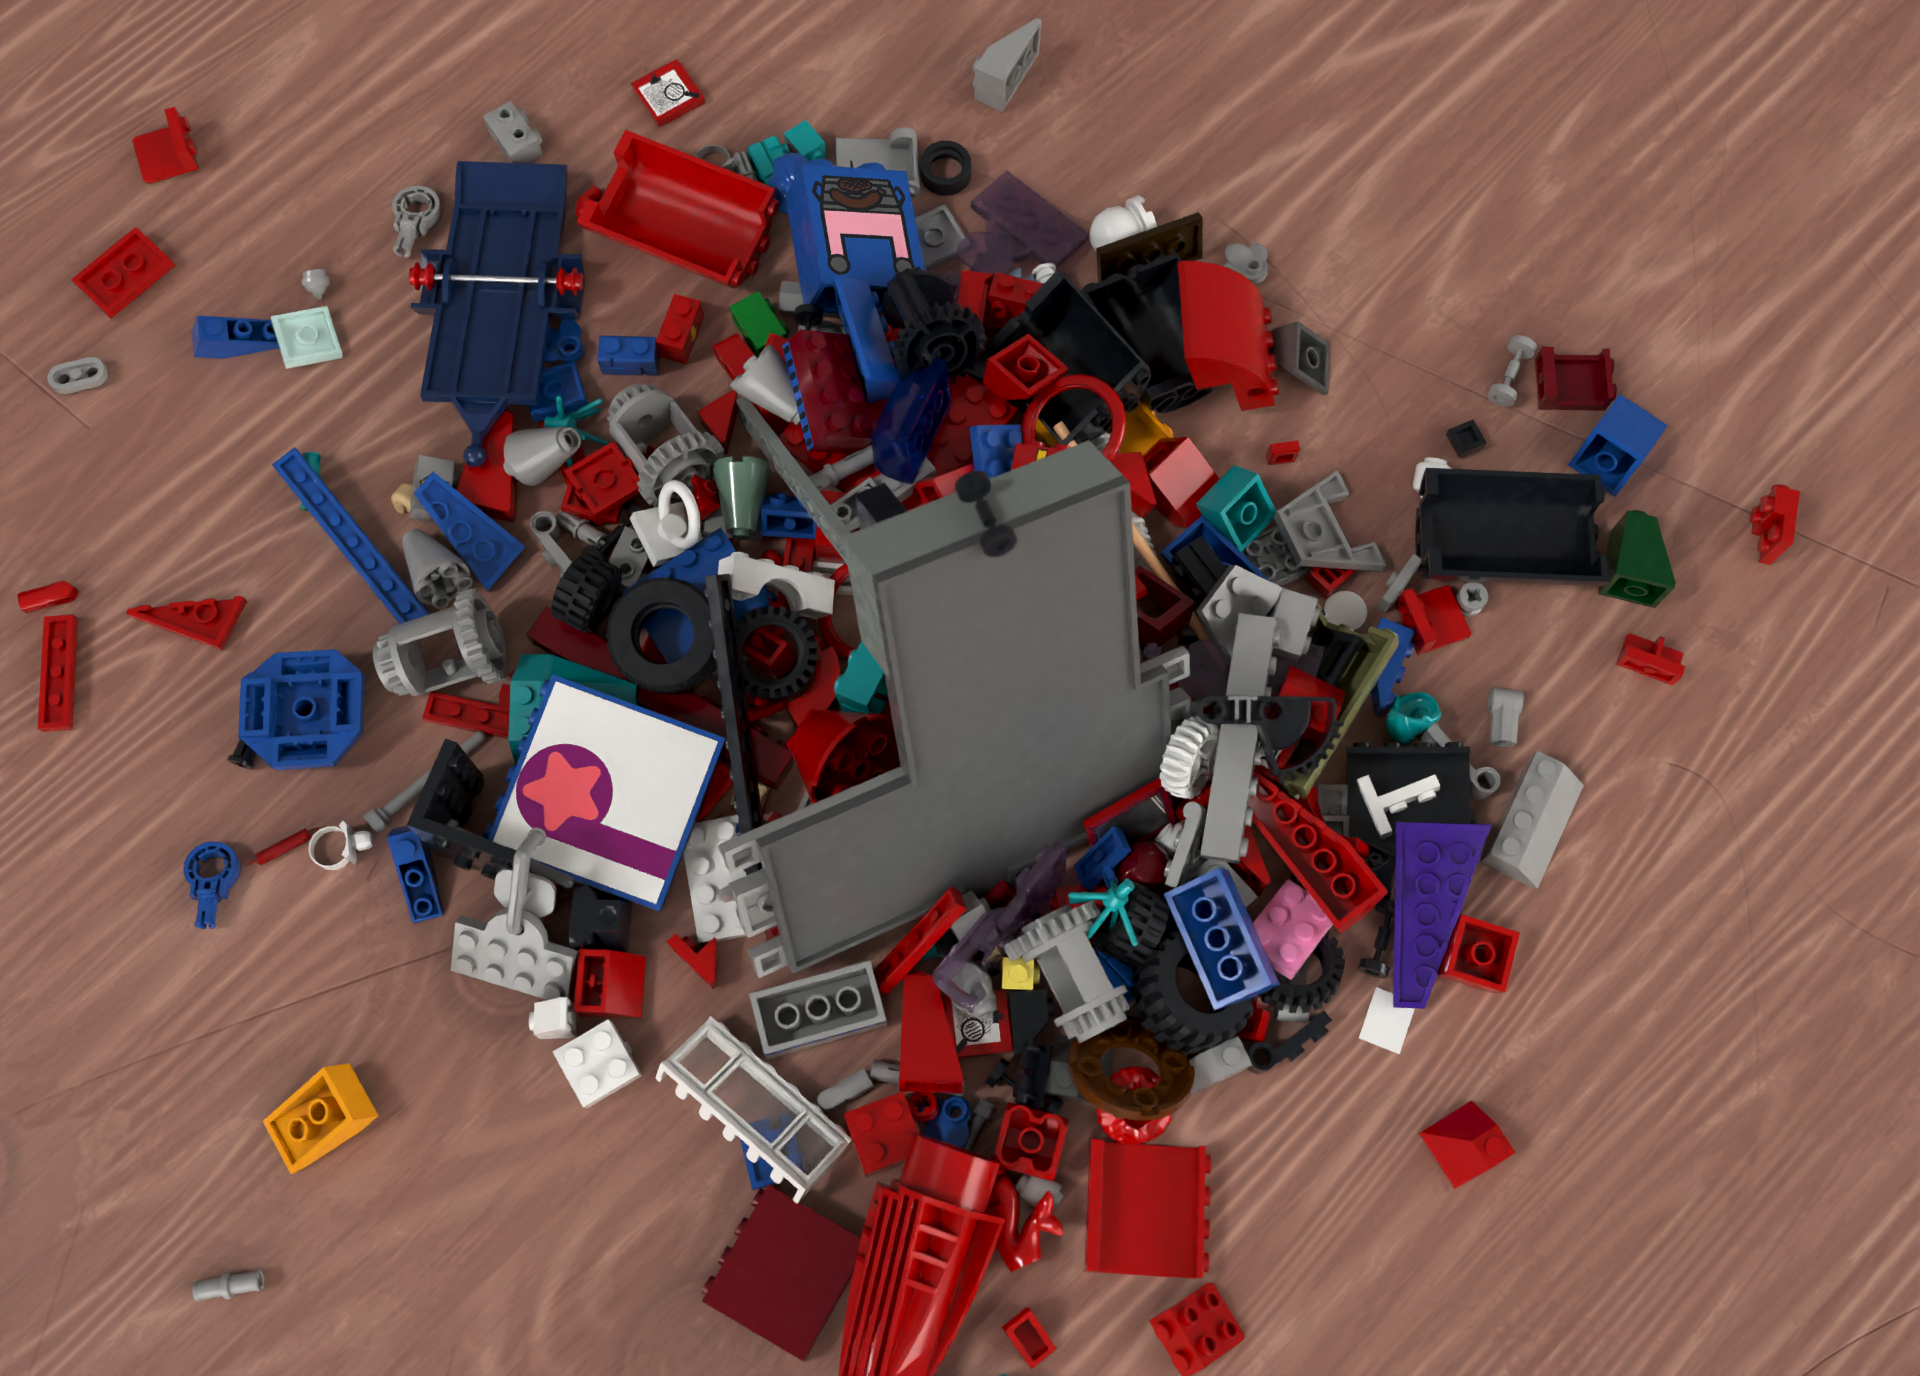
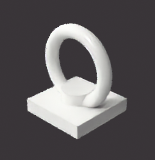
M671 480L664 484L660 491L658 507L633 512L630 517V521L653 567L664 565L702 540L700 535V513L697 502L690 489L678 480ZM676 492L683 502L670 504L672 493Z

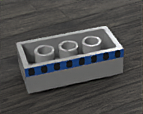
M871 961L749 994L763 1052L767 1060L887 1026Z

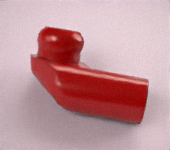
M593 185L577 199L575 210L577 218H579L588 199L597 201L603 196L597 186Z

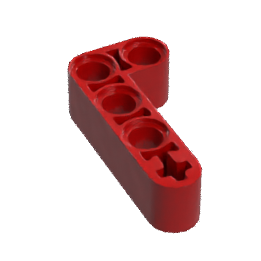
M737 333L711 347L717 361L732 381L740 374L746 372L743 366L754 355ZM751 402L775 434L787 428L790 424Z

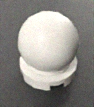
M1137 195L1126 200L1125 208L1121 206L1106 208L1094 218L1089 230L1090 243L1095 252L1098 247L1157 227L1152 211L1146 213L1142 206V203L1145 202L1143 197Z

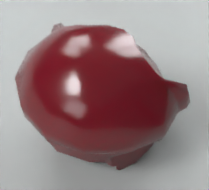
M1136 840L1130 846L1131 851L1114 867V873L1118 879L1117 886L1125 879H1129L1154 892L1161 891L1166 886L1167 878L1164 877L1165 867L1172 858L1168 851L1158 843Z

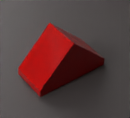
M732 390L697 411L703 428L710 435H714L724 448L723 454H728L738 412L736 402L738 395L737 392Z
M1028 1306L1000 1327L1031 1370L1057 1349Z

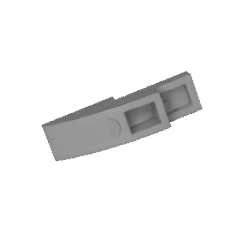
M918 447L873 480L871 477L866 479L830 506L848 530L852 531L860 527L855 494L885 483L898 500L902 502L913 494L917 481L936 474V469Z

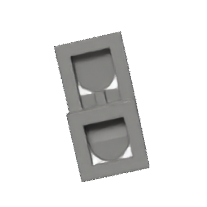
M1316 784V787L1319 789V806L1326 824L1337 834L1349 837V815H1347L1348 785Z

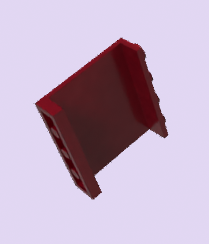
M768 1185L765 1190L760 1188L754 1197L751 1206L755 1207L749 1219L744 1217L735 1231L738 1239L732 1248L727 1246L718 1261V1264L722 1265L718 1274L716 1277L711 1275L701 1291L705 1295L702 1302L804 1362L853 1275L861 1238L805 1205L797 1204L791 1197Z

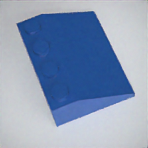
M720 527L697 542L692 548L680 553L624 590L623 594L625 595L627 590H631L634 585L637 586L640 582L660 577L684 580L704 592L705 576L718 575L719 560L731 556V553L737 551ZM762 589L757 596L744 601L733 599L736 621L746 612H750L757 607L763 608L770 604ZM660 610L651 615L643 625L668 664L681 659L692 646L694 639L693 625L690 619L678 610Z

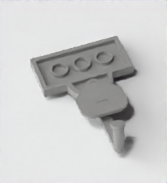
M535 827L529 831L528 836L515 852L513 868L509 867L508 870L501 869L496 875L494 895L504 908L497 911L488 923L461 915L455 922L451 971L546 1000L559 997H567L571 1000L578 950L548 942L547 930L542 921L539 920V918L550 914L554 910L557 891L555 885L549 879L529 873L531 855L538 846L546 841L545 831Z

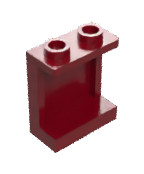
M1542 346L1534 359L1539 410L1606 411L1611 402L1616 399L1617 386L1612 380L1615 363L1614 359L1610 358V349L1603 348L1599 355H1554V347Z

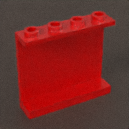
M1102 1139L1090 1140L1084 1272L1189 1279L1203 1278V1272H1208L1209 1253L1204 1252V1239H1209L1210 1221L1209 1219H1204L1205 1206H1210L1211 1197L1210 1187L1205 1186V1173L1210 1174L1211 1154H1206V1146L1192 1148L1143 1144L1129 1145L1104 1142Z

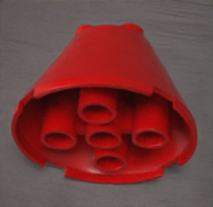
M811 709L805 714L803 722L787 742V748L791 751L812 804L900 767L893 720L891 716L886 714L835 710L817 711L816 709Z

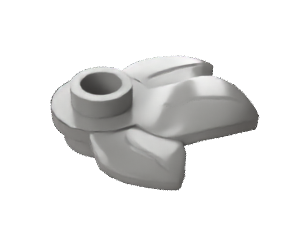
M1236 243L1226 246L1225 255L1228 263L1223 265L1224 267L1242 274L1253 284H1259L1264 281L1268 274V265L1266 263L1268 253L1263 245L1254 243L1247 248L1245 245Z

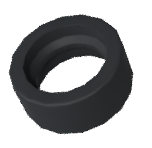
M939 141L927 147L920 160V177L924 186L938 195L951 196L961 192L967 187L971 179V158L968 151L961 144L953 141ZM940 158H951L961 164L962 171L957 176L949 179L939 178L930 172V165Z

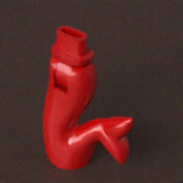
M999 1169L987 1209L999 1213L1005 1219L996 1243V1249L1007 1269L1013 1272L1042 1258L1040 1248V1234L1042 1230L1057 1236H1063V1228L1058 1218L1053 1215L1054 1199L1052 1193L1047 1191L1036 1204L1034 1212L1029 1215L1019 1233V1196L1005 1169Z

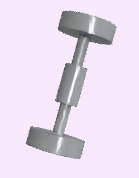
M1515 335L1510 338L1507 349L1515 358L1510 361L1503 377L1505 380L1504 384H1493L1490 386L1487 397L1494 404L1503 407L1514 405L1517 392L1509 387L1511 382H1514L1521 366L1520 358H1532L1537 349L1536 343L1528 337Z

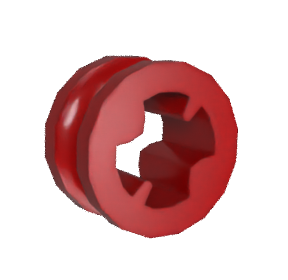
M915 1092L909 1100V1109L917 1121L925 1123L937 1117L939 1103L932 1093ZM925 1101H928L930 1107H925L924 1111L921 1112L918 1106H923Z

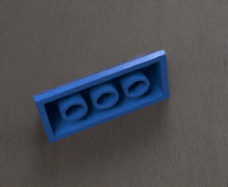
M839 275L833 277L836 305L845 334L849 335L858 375L867 403L901 395L900 384L904 383V377L893 362V358H895L892 350L895 349L893 342H887L885 333H888L885 317H879L877 308H880L877 292H871L868 281Z
M1219 867L1164 893L1214 1010L1250 999L1280 985L1229 870Z

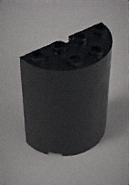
M1177 253L1168 256L1161 255L1143 266L1138 264L1128 271L1127 276L1115 273L1097 284L1089 283L1081 290L1086 298L1149 366L1151 378L1141 397L1149 410L1152 412L1156 409L1158 414L1181 409L1213 391L1212 387L1197 390L1185 361L1178 262L1181 259Z
M1060 268L1025 303L1024 311L1020 315L1012 317L985 346L986 351L981 352L988 360L1029 333L1069 368L1068 373L1060 378L1068 375L1085 374L1095 376L1107 382L1119 395L1124 405L1125 414L1131 413L1139 407L1141 403L1139 399L1151 378L1150 368ZM1082 388L1068 389L1052 397L1038 416V419L1056 440L1064 445H1068L1072 440H1075L1077 445L1088 440L1091 442L1104 433L1110 434L1112 432V417L1106 402L1098 394ZM1037 393L1028 399H1022V401L1029 406ZM1061 421L1070 431V434L1063 441L1053 429Z

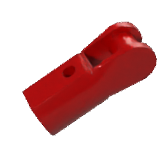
M59 581L46 587L43 586L20 592L17 597L21 610L25 613H30L54 605L73 602L78 597V590L66 581Z

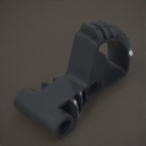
M1201 695L1194 698L1190 705V713L1198 722L1255 725L1269 771L1276 774L1279 783H1285V773H1288L1291 780H1297L1296 769H1299L1302 775H1308L1307 763L1315 769L1318 768L1319 764L1315 757L1318 756L1323 760L1328 758L1322 749L1326 747L1327 749L1334 750L1335 745L1328 740L1330 737L1339 739L1340 733L1333 731L1334 726L1342 727L1344 725L1343 721L1335 720L1336 701L1332 697ZM1270 701L1274 702L1278 709L1276 716L1272 719L1266 718L1263 713L1265 704ZM1311 701H1326V722L1316 745L1297 762L1278 768L1273 751L1287 748L1301 738L1310 722ZM1210 705L1213 707V711L1208 714L1204 713L1203 707Z

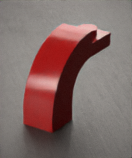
M818 634L814 635L815 642L817 641L818 659L815 664L816 675L814 682L804 694L785 704L787 714L796 729L803 722L804 716L809 710H834L838 703L834 693V685L841 674L839 660L833 646L824 650L825 646Z

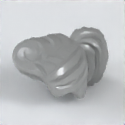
M958 941L950 951L949 965L951 969L945 981L953 1004L972 1017H979L985 1013L994 1012L997 1005L990 975L982 963L966 956L963 946Z

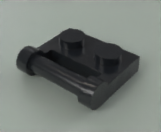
M1319 627L1311 640L1307 654L1302 655L1296 668L1339 688L1340 679L1356 652L1362 650L1365 642L1353 634ZM1342 646H1346L1329 676H1325Z

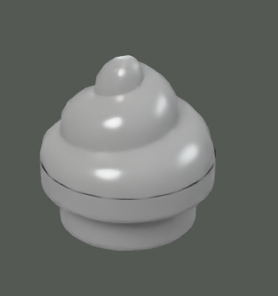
M324 269L303 272L302 286L315 298L321 299L322 295L326 292V288L330 285V277L326 276Z

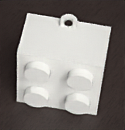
M609 1019L553 1051L567 1080L584 1108H589L643 1076L631 1056L633 1051L627 1041L624 1042L614 1023Z

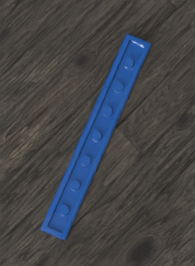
M294 447L272 464L399 624L430 614L297 448Z

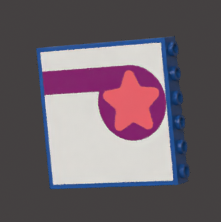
M552 674L551 679H546L542 685L539 695L543 697L539 709L534 708L528 722V725L532 726L528 737L523 736L517 749V753L521 754L517 765H512L508 771L506 782L509 783L505 795L502 793L499 795L494 811H497L498 814L494 823L489 822L483 838L517 850L532 828H541L546 833V841L535 849L531 859L569 875L575 881L654 910L662 911L724 749L725 738Z

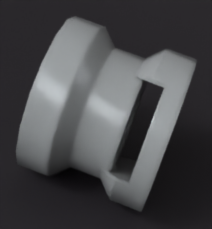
M1478 582L1466 583L1457 593L1455 598L1463 616H1475L1486 605L1488 592L1482 584Z

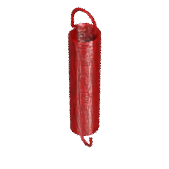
M304 828L292 836L290 835L282 841L255 854L257 860L248 863L247 866L254 862L263 865L308 842L314 834L309 835L307 829Z

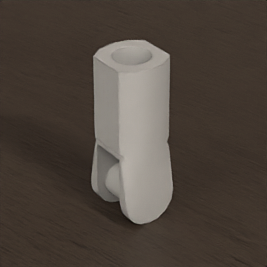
M863 1068L838 1084L822 1091L817 1099L818 1105L826 1113L833 1112L847 1102L873 1089L874 1086Z

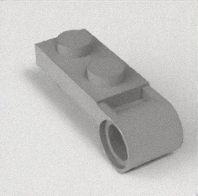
M539 511L532 516L530 527L537 541L544 549L541 555L551 568L555 565L561 571L559 577L561 579L572 561L556 543L561 537V529L555 516L549 511ZM544 525H552L548 531H540Z
M1437 724L1426 730L1420 738L1423 742L1432 743V747H1445V743L1451 742ZM1469 763L1470 796L1476 800H1485L1500 786V775L1491 767H1481L1475 770ZM1477 778L1485 779L1489 784V789L1480 787Z

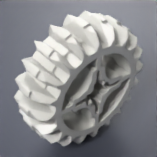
M1190 717L1188 720L1185 719L1181 726L1178 725L1176 727L1175 734L1171 735V740L1166 745L1165 754L1162 755L1163 762L1160 765L1162 771L1159 776L1161 786L1165 788V791L1178 798L1192 799L1198 796L1202 789L1206 788L1207 782L1212 780L1220 734V729H1218L1217 725L1198 722L1193 717Z

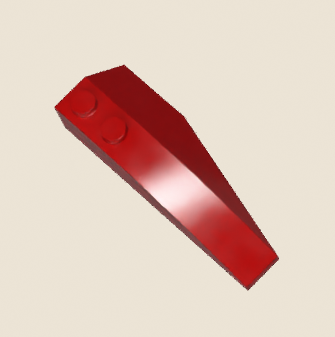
M1254 770L1253 777L1258 778L1256 796L1250 795L1248 807L1254 808L1252 821L1336 929L1342 934L1367 915L1388 893V890L1346 839Z

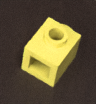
M1009 957L1002 958L1001 989L1033 990V984H1039L1040 965H1034V960L1024 963L1022 958L1010 961Z

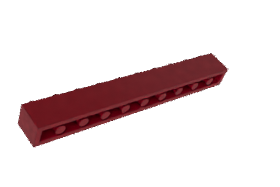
M547 606L526 634L531 644L548 654L631 682L614 664L608 650L607 637L604 640L595 635L594 629L589 633H582L553 617L551 608ZM638 686L637 706L724 738L727 735L721 710L717 708L718 704L707 696L700 698L692 693L693 689L681 692L680 694L665 695L650 692ZM753 725L751 735L757 779L777 791L795 764V761L785 742L770 740L767 738L768 734L763 729ZM725 745L721 758L731 763L730 754Z

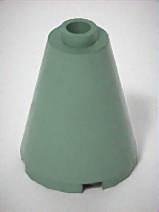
M733 456L718 459L714 462L713 472L726 532L731 534L732 538L736 540L749 539V535H753L756 532L771 475V466L769 467V462L750 456H742V462H733Z

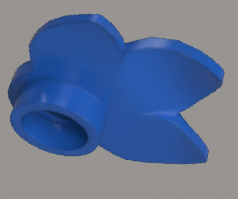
M563 319L559 329L549 328L547 337L549 348L546 347L544 361L554 362L561 360L568 363L581 359L584 354V347L580 341L582 331L574 320Z
M959 1096L951 1097L946 1101L936 1098L939 1103V1113L934 1120L925 1122L927 1126L923 1136L963 1148L970 1136L968 1122L972 1117L970 1103L965 1098ZM925 1101L924 1105L918 1106V1108L923 1112L925 1107H930L928 1101ZM961 1109V1116L957 1118L952 1117L954 1110Z

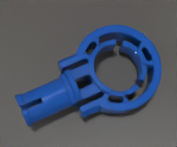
M206 842L195 847L188 854L184 862V876L191 885L189 896L193 900H198L195 927L200 929H207V924H209V929L216 927L217 905L222 901V898H228L229 888L235 884L240 875L241 865L239 858L228 845L221 842ZM224 853L230 855L232 863L228 861L229 859L224 855ZM209 858L224 859L225 868L220 874L211 878L200 877L201 865L197 862L199 859L203 863Z

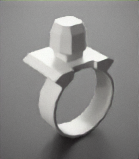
M344 821L340 823V828L327 826L318 830L312 836L308 848L310 858L319 867L326 870L340 869L349 862L355 865L357 862L356 849L362 851L371 848L374 845L373 835L368 831L355 832ZM331 831L344 833L346 846L341 855L345 858L332 866L319 864L314 856V847L318 839Z

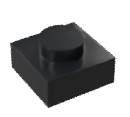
M1473 419L1449 429L1446 433L1459 458L1484 448L1487 443Z

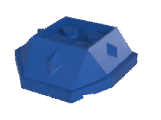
M336 649L275 653L254 672L248 673L241 679L238 737L274 770L336 767L364 733L365 675ZM313 706V710L309 715L302 716L303 711L307 707Z

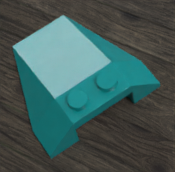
M522 654L512 676L510 686L508 741L515 766L521 755L517 753L520 741L523 736L528 737L532 727L528 725L531 713L534 708L539 709L543 697L539 695L542 685L546 679H551L552 674L637 705L638 686L551 654Z

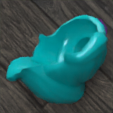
M1424 692L1408 693L1400 697L1398 695L1395 696L1392 707L1387 713L1385 723L1387 734L1392 740L1402 745L1410 744L1415 739L1416 734L1426 732V730L1440 720L1442 713L1438 702L1434 697Z

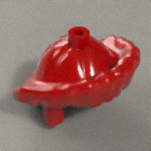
M1128 1066L1119 1069L1117 1073H1113L1109 1080L1116 1086L1121 1088L1127 1086L1129 1087L1128 1090L1135 1091L1140 1087L1151 1089L1155 1084L1159 1083L1160 1077L1154 1070L1148 1067ZM1098 1107L1096 1109L1098 1124L1101 1125L1103 1132L1119 1144H1142L1153 1140L1157 1136L1162 1135L1165 1132L1166 1126L1171 1122V1115L1156 1120L1139 1121L1118 1119Z

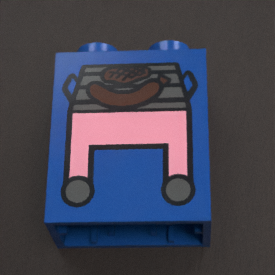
M815 159L801 164L785 197L803 304L817 305L822 308L823 313L839 314L833 277L839 275L868 281L871 292L876 291L880 303V308H877L878 315H883V292L888 289V281L891 282L895 274L907 268L920 267L921 270H925L907 172L886 170L880 163H865L857 168L834 166L831 161L826 159Z

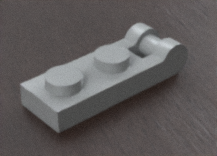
M1189 802L1183 808L1186 821L1183 830L1178 831L1174 840L1176 851L1173 861L1169 860L1165 867L1164 877L1167 878L1165 885L1174 888L1186 883L1205 826L1207 809L1196 802Z

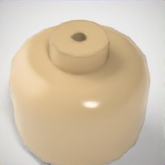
M401 484L391 496L394 508L399 513H404L405 511L410 513L412 484Z

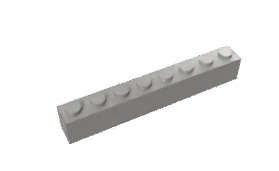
M1239 613L1226 695L1272 696V687H1267L1269 675H1275L1277 657H1272L1273 645L1279 646L1282 629L1276 627V618ZM1221 724L1200 853L1204 859L1240 864L1241 856H1247L1249 839L1244 838L1245 826L1251 827L1254 808L1248 806L1250 795L1256 796L1258 778L1253 777L1255 765H1261L1263 747H1258V730L1253 724Z

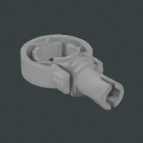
M424 186L407 187L397 193L393 199L392 209L395 216L393 228L396 232H399L396 243L393 246V251L400 257H402L404 250V257H409L415 239L420 238L419 233L423 237L426 236L427 230L436 225L441 218L442 209L437 194ZM407 201L410 204L419 202L429 205L428 210L424 212L411 213L406 211L408 207Z

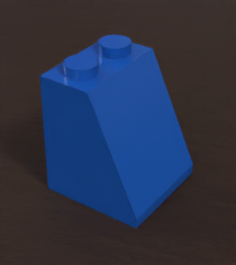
M1619 394L1571 459L1568 466L1580 474L1600 475L1601 486H1604L1607 492L1616 497L1668 425Z

